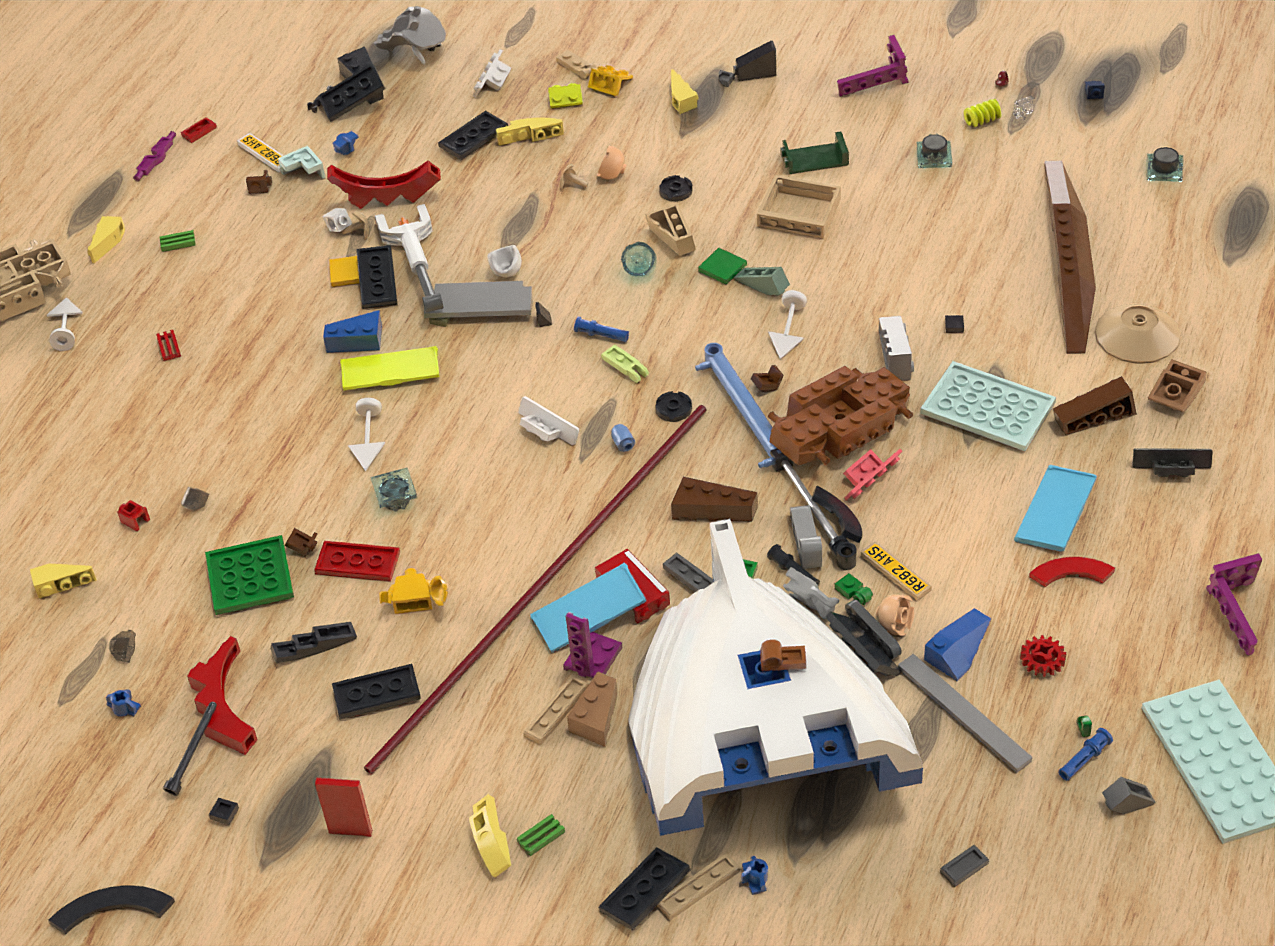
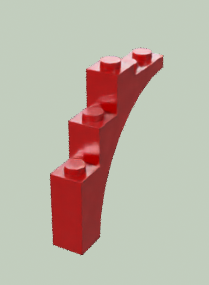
M428 160L409 172L382 178L353 175L331 164L327 168V179L331 184H335L343 192L348 193V201L352 205L362 209L374 198L386 206L400 195L414 203L441 180L440 168Z
M230 636L221 644L218 651L209 658L207 664L199 661L189 671L187 678L191 689L199 692L194 699L199 713L204 715L210 702L213 701L217 704L204 732L205 736L246 755L258 739L254 727L243 722L234 714L225 701L227 674L233 661L241 651L237 638Z

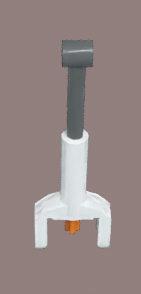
M425 204L417 206L420 222L409 223L408 219L405 220L402 217L401 221H398L399 226L392 227V229L388 228L383 214L375 215L382 242L392 246L404 247L411 270L418 276L425 297H422L426 313L443 309L440 293L435 294L427 270L429 265L420 241L433 231Z

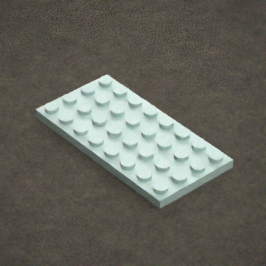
M1220 679L1142 703L1143 712L1222 843L1275 827V766Z

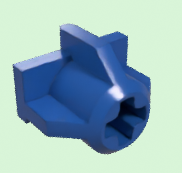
M353 131L339 134L336 140L332 142L334 151L343 155L350 154L354 151L353 145L356 139L359 138L358 135Z
M129 689L117 690L106 697V705L111 707L117 716L131 715L134 717L141 707V704L131 700L132 695Z
M752 856L749 862L742 863L744 872L741 873L742 884L748 882L751 893L754 895L767 891L765 883L768 879V865L764 860Z

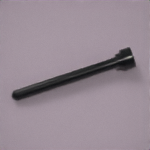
M212 701L208 704L173 778L170 777L169 780H166L162 789L167 793L175 796L179 795L182 788L181 779L217 707L215 702Z

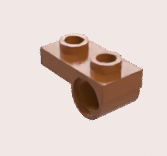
M773 639L762 643L760 648L762 671L806 669L805 645L782 647L779 641Z

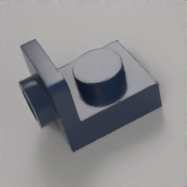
M1102 81L1085 82L1084 87L1087 99L1104 98L1105 84Z

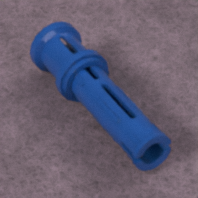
M580 316L576 318L574 324V332H585L589 336L596 334L627 342L629 338V331L598 324L595 320H584Z
M1098 728L1096 734L1084 742V747L1058 770L1059 775L1066 781L1070 780L1093 756H1099L1101 750L1113 742L1112 735L1106 729Z

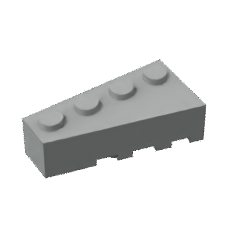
M901 316L880 317L879 336L886 369L902 381L911 380V372H914V363L912 361L908 335H906V324L902 322Z

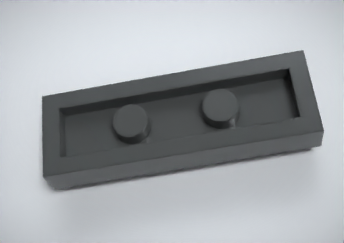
M677 552L663 563L664 570L694 592L705 589L714 583L710 576Z

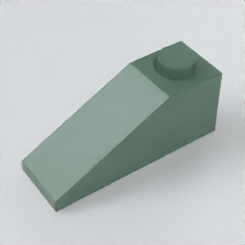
M782 267L743 268L734 277L735 281L767 295H781L790 285Z

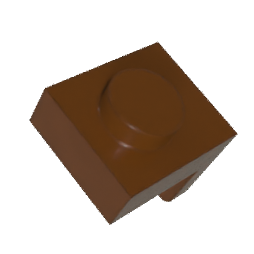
M264 170L263 176L246 177L248 193H269V187L272 186V177L269 176L268 170Z
M771 365L768 373H753L751 380L756 385V388L761 391L777 390L784 375L776 365Z
M294 528L284 546L305 557L308 551L313 552L318 543L315 540L317 533L314 532L311 537Z

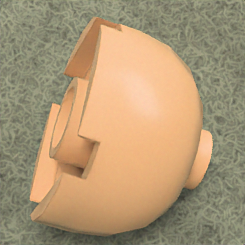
M609 145L597 176L606 180H613L620 173H624L627 165L624 164L625 157L622 151Z
M902 594L890 595L878 606L876 611L878 621L888 633L904 636L906 633L903 632L906 627L910 630L914 620V607L910 606V601L913 602L910 596Z

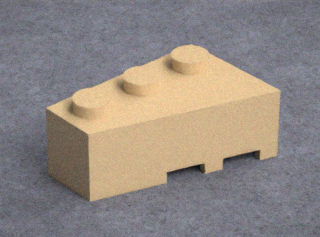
M678 203L645 214L649 229L679 256L696 250L692 234Z

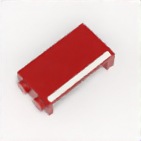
M628 549L595 567L596 578L623 563L628 565L632 577L646 598V602L632 609L637 624L649 619L652 615L666 609L670 605L669 591Z

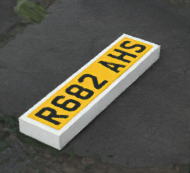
M251 133L237 140L240 147L278 173L281 172L278 158L282 157V154Z

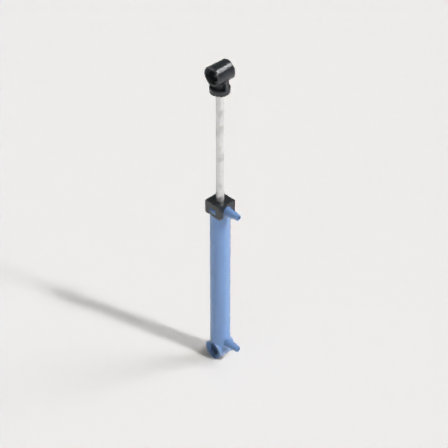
M718 343L707 344L704 349L705 362L696 365L695 369L696 371L708 368L713 370L770 458L759 462L758 467L766 468L772 465L776 472L785 469L831 539L829 548L836 557L837 566L843 570L853 569L856 566V546L850 543L845 536H838L816 502L811 500L812 496L793 469V461L769 442L773 427L724 355L722 346Z

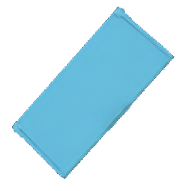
M1049 465L1014 540L1018 543L1064 551L1097 476L1091 473Z
M623 563L531 613L530 618L537 625L550 651L553 653L569 644L565 617L568 612L573 613L574 616L579 618H587L591 633L608 624L611 620L646 602V598L632 577L628 565Z

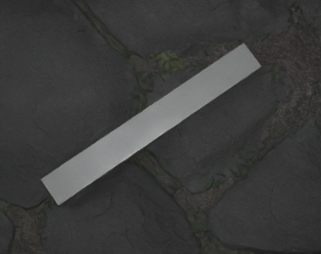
M912 654L898 664V667L902 670L901 672L1013 771L1017 773L1032 762L1031 755L916 655Z

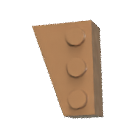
M601 672L596 673L567 716L570 733L606 747L607 735L610 730V722L618 694L616 678Z

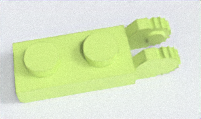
M613 345L601 354L604 361L626 376H629L636 383L640 381V375L644 377L649 375L648 369L640 361L616 345Z

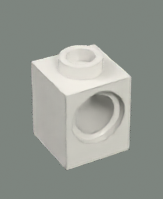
M335 208L322 216L329 231L340 232L353 224L346 209Z

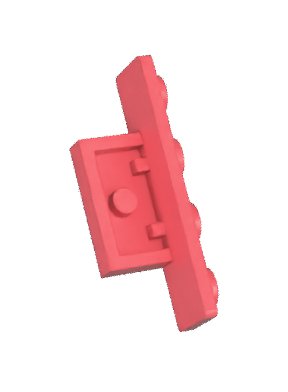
M870 449L843 473L855 486L844 499L847 501L851 497L855 499L863 492L861 488L863 486L868 488L875 481L874 477L876 475L881 477L888 470L886 467L889 464L891 466L896 464L900 460L898 456L903 451L899 449L883 463Z

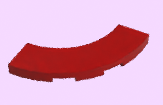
M1062 557L1039 565L1029 573V578L1044 587L1058 579L1065 578L1066 575H1078L1079 577L1090 578L1103 584L1115 572V567L1087 557Z

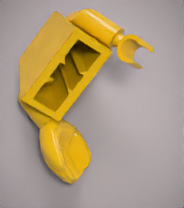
M408 568L405 570V575L396 577L395 584H392L388 591L379 593L380 604L383 602L393 603L395 614L432 610L431 597L438 606H443L447 600L448 588L440 575L433 577L430 581L425 579L424 574H417L415 569Z

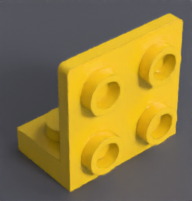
M598 66V68L591 69L588 88L618 96L621 80L633 79V75L628 74L629 71L615 70L614 66Z

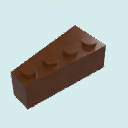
M1122 376L1053 408L1055 420L1065 435L1086 430L1093 424L1097 426L1103 425L1106 420H1120L1122 416L1127 414L1130 416L1137 415L1133 392Z
M683 476L671 503L672 520H679V517L689 518V520L708 518L709 521L726 518V520L730 519L731 521L752 522L758 508V495L755 491Z

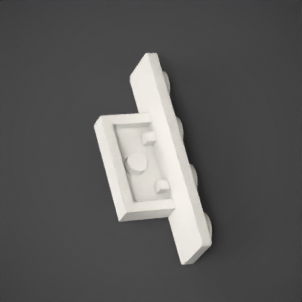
M501 49L497 54L494 52L490 59L492 63L489 62L484 69L486 73L483 71L479 80L481 83L478 81L475 85L473 97L476 98L484 83L497 91L501 88L511 70L509 66L498 60L502 53Z
M522 397L518 411L519 414L524 416L520 421L521 426L526 428L528 432L538 435L544 441L561 438L571 445L576 444L579 433L578 427L528 397Z

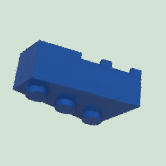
M380 310L326 324L323 335L326 352L380 350L382 336Z

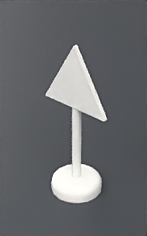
M796 290L786 291L782 296L783 305L790 309L784 334L768 331L780 360L804 339L788 335L794 310L803 309L807 303L806 296Z
M67 297L47 314V317L63 316L61 328L52 331L49 338L51 346L59 351L69 350L75 344L74 334L66 329L67 315L83 314Z
M362 398L356 402V411L358 414L366 417L365 444L348 445L365 471L385 444V442L369 443L370 417L378 415L382 408L380 401L374 398Z

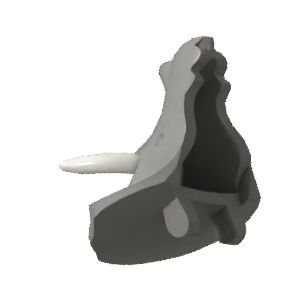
M413 6L408 7L395 19L394 25L390 30H384L383 34L378 35L374 45L379 49L388 50L389 52H393L396 46L410 45L416 57L422 64H425L424 57L419 49L424 50L444 42L446 32L439 19L428 9Z

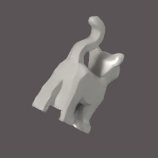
M790 568L787 571L786 576L791 580L788 584H784L783 587L785 590L793 592V594L789 593L790 596L805 606L815 609L823 619H826V615L830 611L834 612L836 604L840 601L838 598H828L819 590L816 582L795 569Z

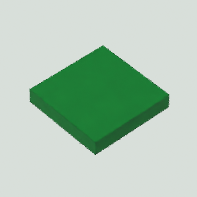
M718 247L698 266V272L727 285L747 265V260Z

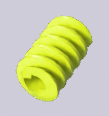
M990 99L982 102V104L978 103L976 106L973 105L970 108L964 109V118L968 126L972 124L974 127H977L978 123L983 125L984 121L988 123L990 119L994 121L996 117L998 119L1001 118V108L996 99Z

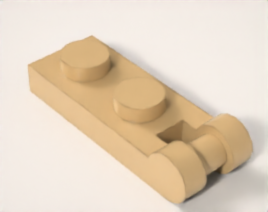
M569 50L556 56L557 63L583 79L589 77L592 68H597L594 63H588Z

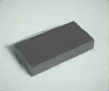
M973 845L942 866L940 873L956 887L988 865L989 859Z

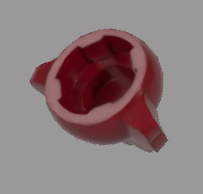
M1006 70L999 72L998 78L995 81L996 85L1005 86L1009 84Z

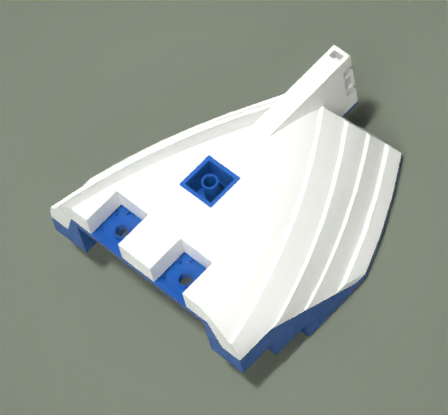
M730 519L710 523V535L712 538L711 556L713 559L712 577L714 583L705 589L698 590L689 598L683 599L678 606L671 607L664 612L648 649L636 685L628 718L645 794H648L652 814H655L660 836L704 827L702 796L861 764L865 765L866 771L872 770L879 792L921 784L923 764L908 723L884 692L882 683L876 674L867 667V664L835 632L787 592L770 582L766 583L759 578L752 579L747 575ZM773 639L779 641L782 647L805 645L806 669L762 671L760 655L762 643ZM827 746H833L836 748V750L829 752L826 751L824 748ZM743 763L747 767L745 769H738L736 765Z

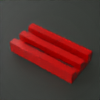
M205 117L182 131L181 135L187 141L189 140L190 143H193L215 130L217 125Z
M173 329L170 330L171 333L165 331L163 332L164 335L156 334L164 361L181 357ZM169 338L173 339L176 354L172 352ZM164 339L167 344L169 356H166L165 350L162 343V340Z

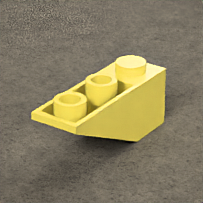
M672 69L673 107L680 114L697 108L698 95L696 91H693L689 84L682 79L681 75Z
M101 217L100 222L97 224V230L92 236L91 245L88 246V255L91 257L92 263H96L121 241L125 232L122 217Z
M49 563L30 569L38 598L97 581L92 566Z

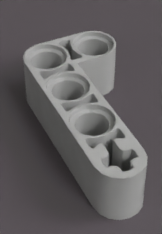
M810 505L790 507L791 524L801 567L804 569L822 567V543L820 536L816 534Z

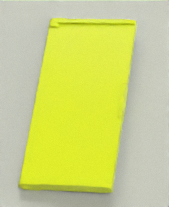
M437 346L341 359L343 391L379 385L393 386L407 381L440 377Z

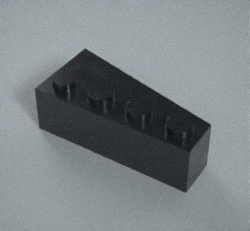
M365 46L337 58L340 74L345 79L372 63ZM383 91L366 101L369 104H373L384 99Z

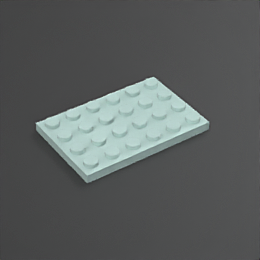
M952 361L922 405L920 414L1026 451L1056 403V397Z

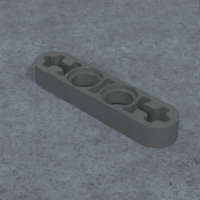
M854 599L845 604L848 616L866 632L891 660L902 654L899 643L857 600Z

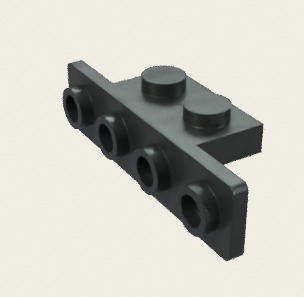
M1134 448L1132 466L1134 468H1153L1155 475L1160 477H1168L1169 475L1188 477L1189 475H1195V468L1212 467L1213 451L1212 449Z

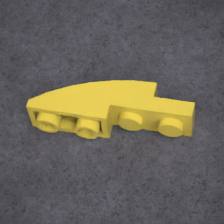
M555 118L519 119L510 121L511 126L496 129L499 146L530 138L532 142L564 135L563 121Z
M488 794L473 805L474 815L469 819L480 854L491 875L497 877L511 866L506 833L499 828L495 800Z

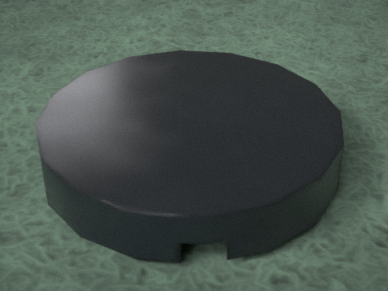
M673 175L661 181L659 192L668 201H683L692 194L693 185L687 177L681 178L680 175Z
M666 392L656 400V414L659 418L669 422L684 420L692 412V400L683 392Z

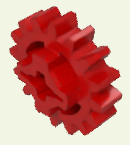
M1041 635L1040 639L1033 636L1032 642L1026 640L1025 645L1021 647L1020 660H1022V666H1027L1028 672L1034 670V675L1036 676L1038 673H1042L1043 677L1046 676V673L1053 676L1054 671L1060 672L1061 667L1065 666L1067 654L1064 652L1065 647L1064 645L1059 646V640L1053 642L1051 636L1048 639H1045L1043 635Z

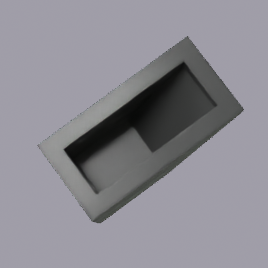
M1124 777L1118 778L1102 792L1106 799L1105 804L1111 811L1122 814L1140 810L1156 803L1146 785Z

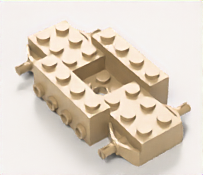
M33 239V241H30L32 247L24 249L22 252L16 244L0 250V322L45 304L46 300L41 287L54 282L56 287L60 288V286H63V282L60 279L71 275L68 262L54 239H49L41 244H38L37 240Z

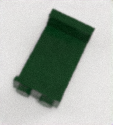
M842 131L835 132V143L789 150L786 140H782L780 154L781 157H784V167L788 168L789 174L849 165V151Z

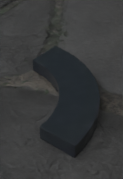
M816 486L811 500L824 507L830 513L837 515L842 530L841 535L860 543L863 532L855 514L836 496Z

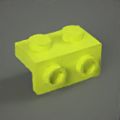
M570 83L567 86L554 85L548 88L551 108L583 105L580 84Z

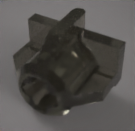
M187 487L181 505L193 511L205 506L209 493L198 488Z
M121 631L110 640L109 651L116 661L130 663L131 656L135 651L136 633L134 631Z

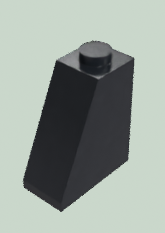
M773 40L735 59L733 72L734 75H737L738 81L777 76L776 48Z

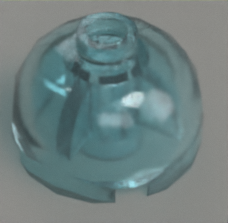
M636 242L624 249L621 263L624 270L631 276L638 278L646 277L656 268L657 255L648 244Z

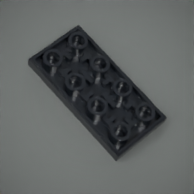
M831 611L826 615V619L830 622V628L843 636L841 639L847 645L853 646L855 649L854 653L859 658L865 659L868 662L867 667L875 673L879 671L885 676H888V674L893 676L899 675L902 670L852 618Z

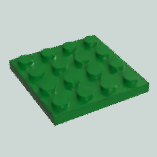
M282 535L205 552L215 615L294 598Z

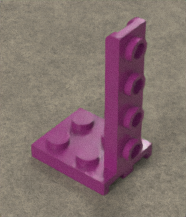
M895 35L888 36L887 50L890 53V56H888L890 64L837 80L839 96L898 79L901 80L902 84L909 83L906 75L908 73L907 66L905 65L906 56Z
M1259 553L1214 565V574H1211L1209 578L1211 583L1206 586L1209 594H1212L1215 599L1217 598L1222 614L1226 615L1231 631L1235 632L1241 649H1244L1247 656L1254 653V646L1257 645L1258 640L1231 590L1235 587L1248 586L1255 582L1263 560Z
M568 612L565 617L570 655L563 664L564 670L568 671L569 669L578 672L579 676L585 678L586 676L594 678L597 672L606 674L623 648L622 642L595 632L590 633L587 618H579L574 616L573 613Z

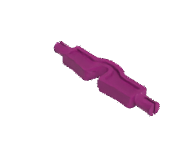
M170 131L166 137H161L151 148L153 155H146L136 168L137 173L133 176L135 181H139L143 175L147 176L156 165L165 159L166 152L173 145L172 140L176 136L174 131Z

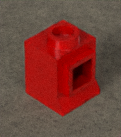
M129 500L126 504H121L117 511L120 522L136 532L140 530L136 520L139 516L147 522L150 521L147 508L132 500Z

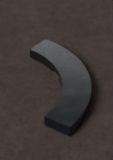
M135 885L113 886L87 893L58 910L48 921L66 935L80 922L89 918V915L101 910L105 912L122 909V907H135V909L152 913L160 918L175 903V900L172 896L149 887Z

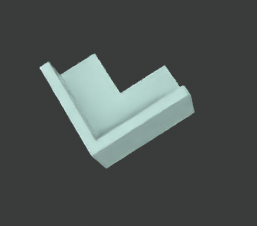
M308 146L278 158L283 175L303 167L308 174L316 171L322 179L325 178L323 163Z

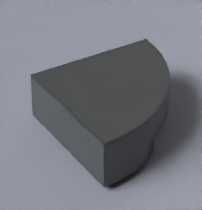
M720 70V83L729 87L735 79L734 73Z

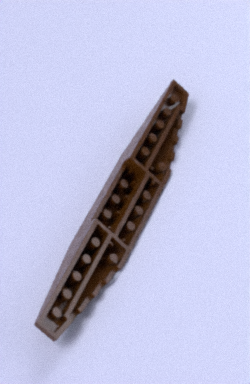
M1045 161L1052 231H1054L1058 265V284L1067 354H1085L1096 291L1087 217L1063 162Z

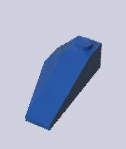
M975 608L937 632L925 644L924 660L958 681L971 668L972 661L978 652L979 645L984 638L991 618Z

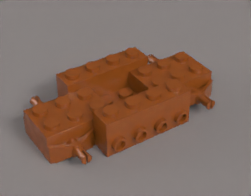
M843 366L790 394L786 417H779L773 411L768 414V418L775 423L771 430L769 442L797 465H803L818 459L824 465H827L830 462V458L824 454L826 450L836 459H840L843 456L849 455L852 451L863 447L870 441L876 440L879 436L890 432L894 428L895 416L897 414H903L907 419H911L914 413L907 409L910 387L885 367L875 372L864 374L857 368L850 370L847 366Z

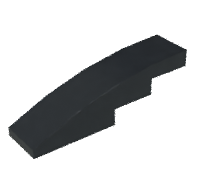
M351 622L314 626L310 633L292 635L291 641L271 643L270 649L275 662L281 663L331 650L355 640L357 635Z

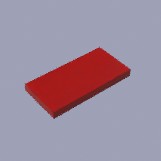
M324 540L314 572L315 575L391 582L400 555V548Z
M316 778L315 787L329 834L371 837L373 829L360 781Z

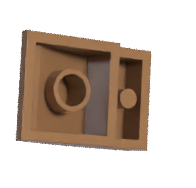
M1171 359L1166 369H1163L1148 396V400L1180 412H1185L1204 385L1207 372Z

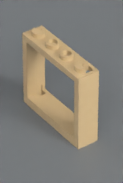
M775 175L757 212V227L824 239L841 201V186ZM779 192L831 201L822 221L770 211Z

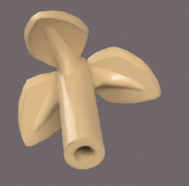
M569 164L561 176V191H563V185L566 180H570L584 188L588 186L587 181L575 176L576 173L572 169L573 164Z
M355 211L352 214L359 221L343 229L342 233L345 235L363 228L365 240L370 234L369 222L365 215Z

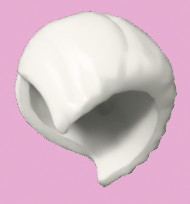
M515 245L494 250L487 256L491 270L500 277H511L521 267V255Z

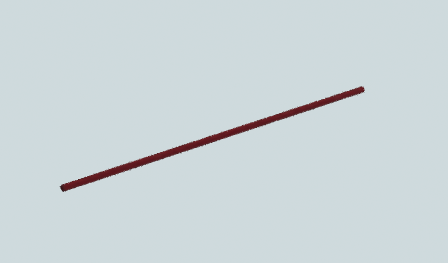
M699 405L371 758L364 766V770L367 773L372 774L703 416L707 411L705 406Z

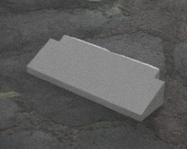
M523 281L435 284L434 292L435 294L440 293L444 308L427 313L424 308V318L531 315L533 305L532 286L523 287Z

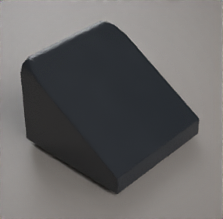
M536 302L538 326L552 325L550 312L539 302Z

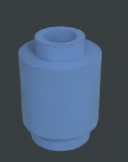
M623 424L615 425L612 428L611 437L617 448L622 452L631 450L635 445V439L629 429Z

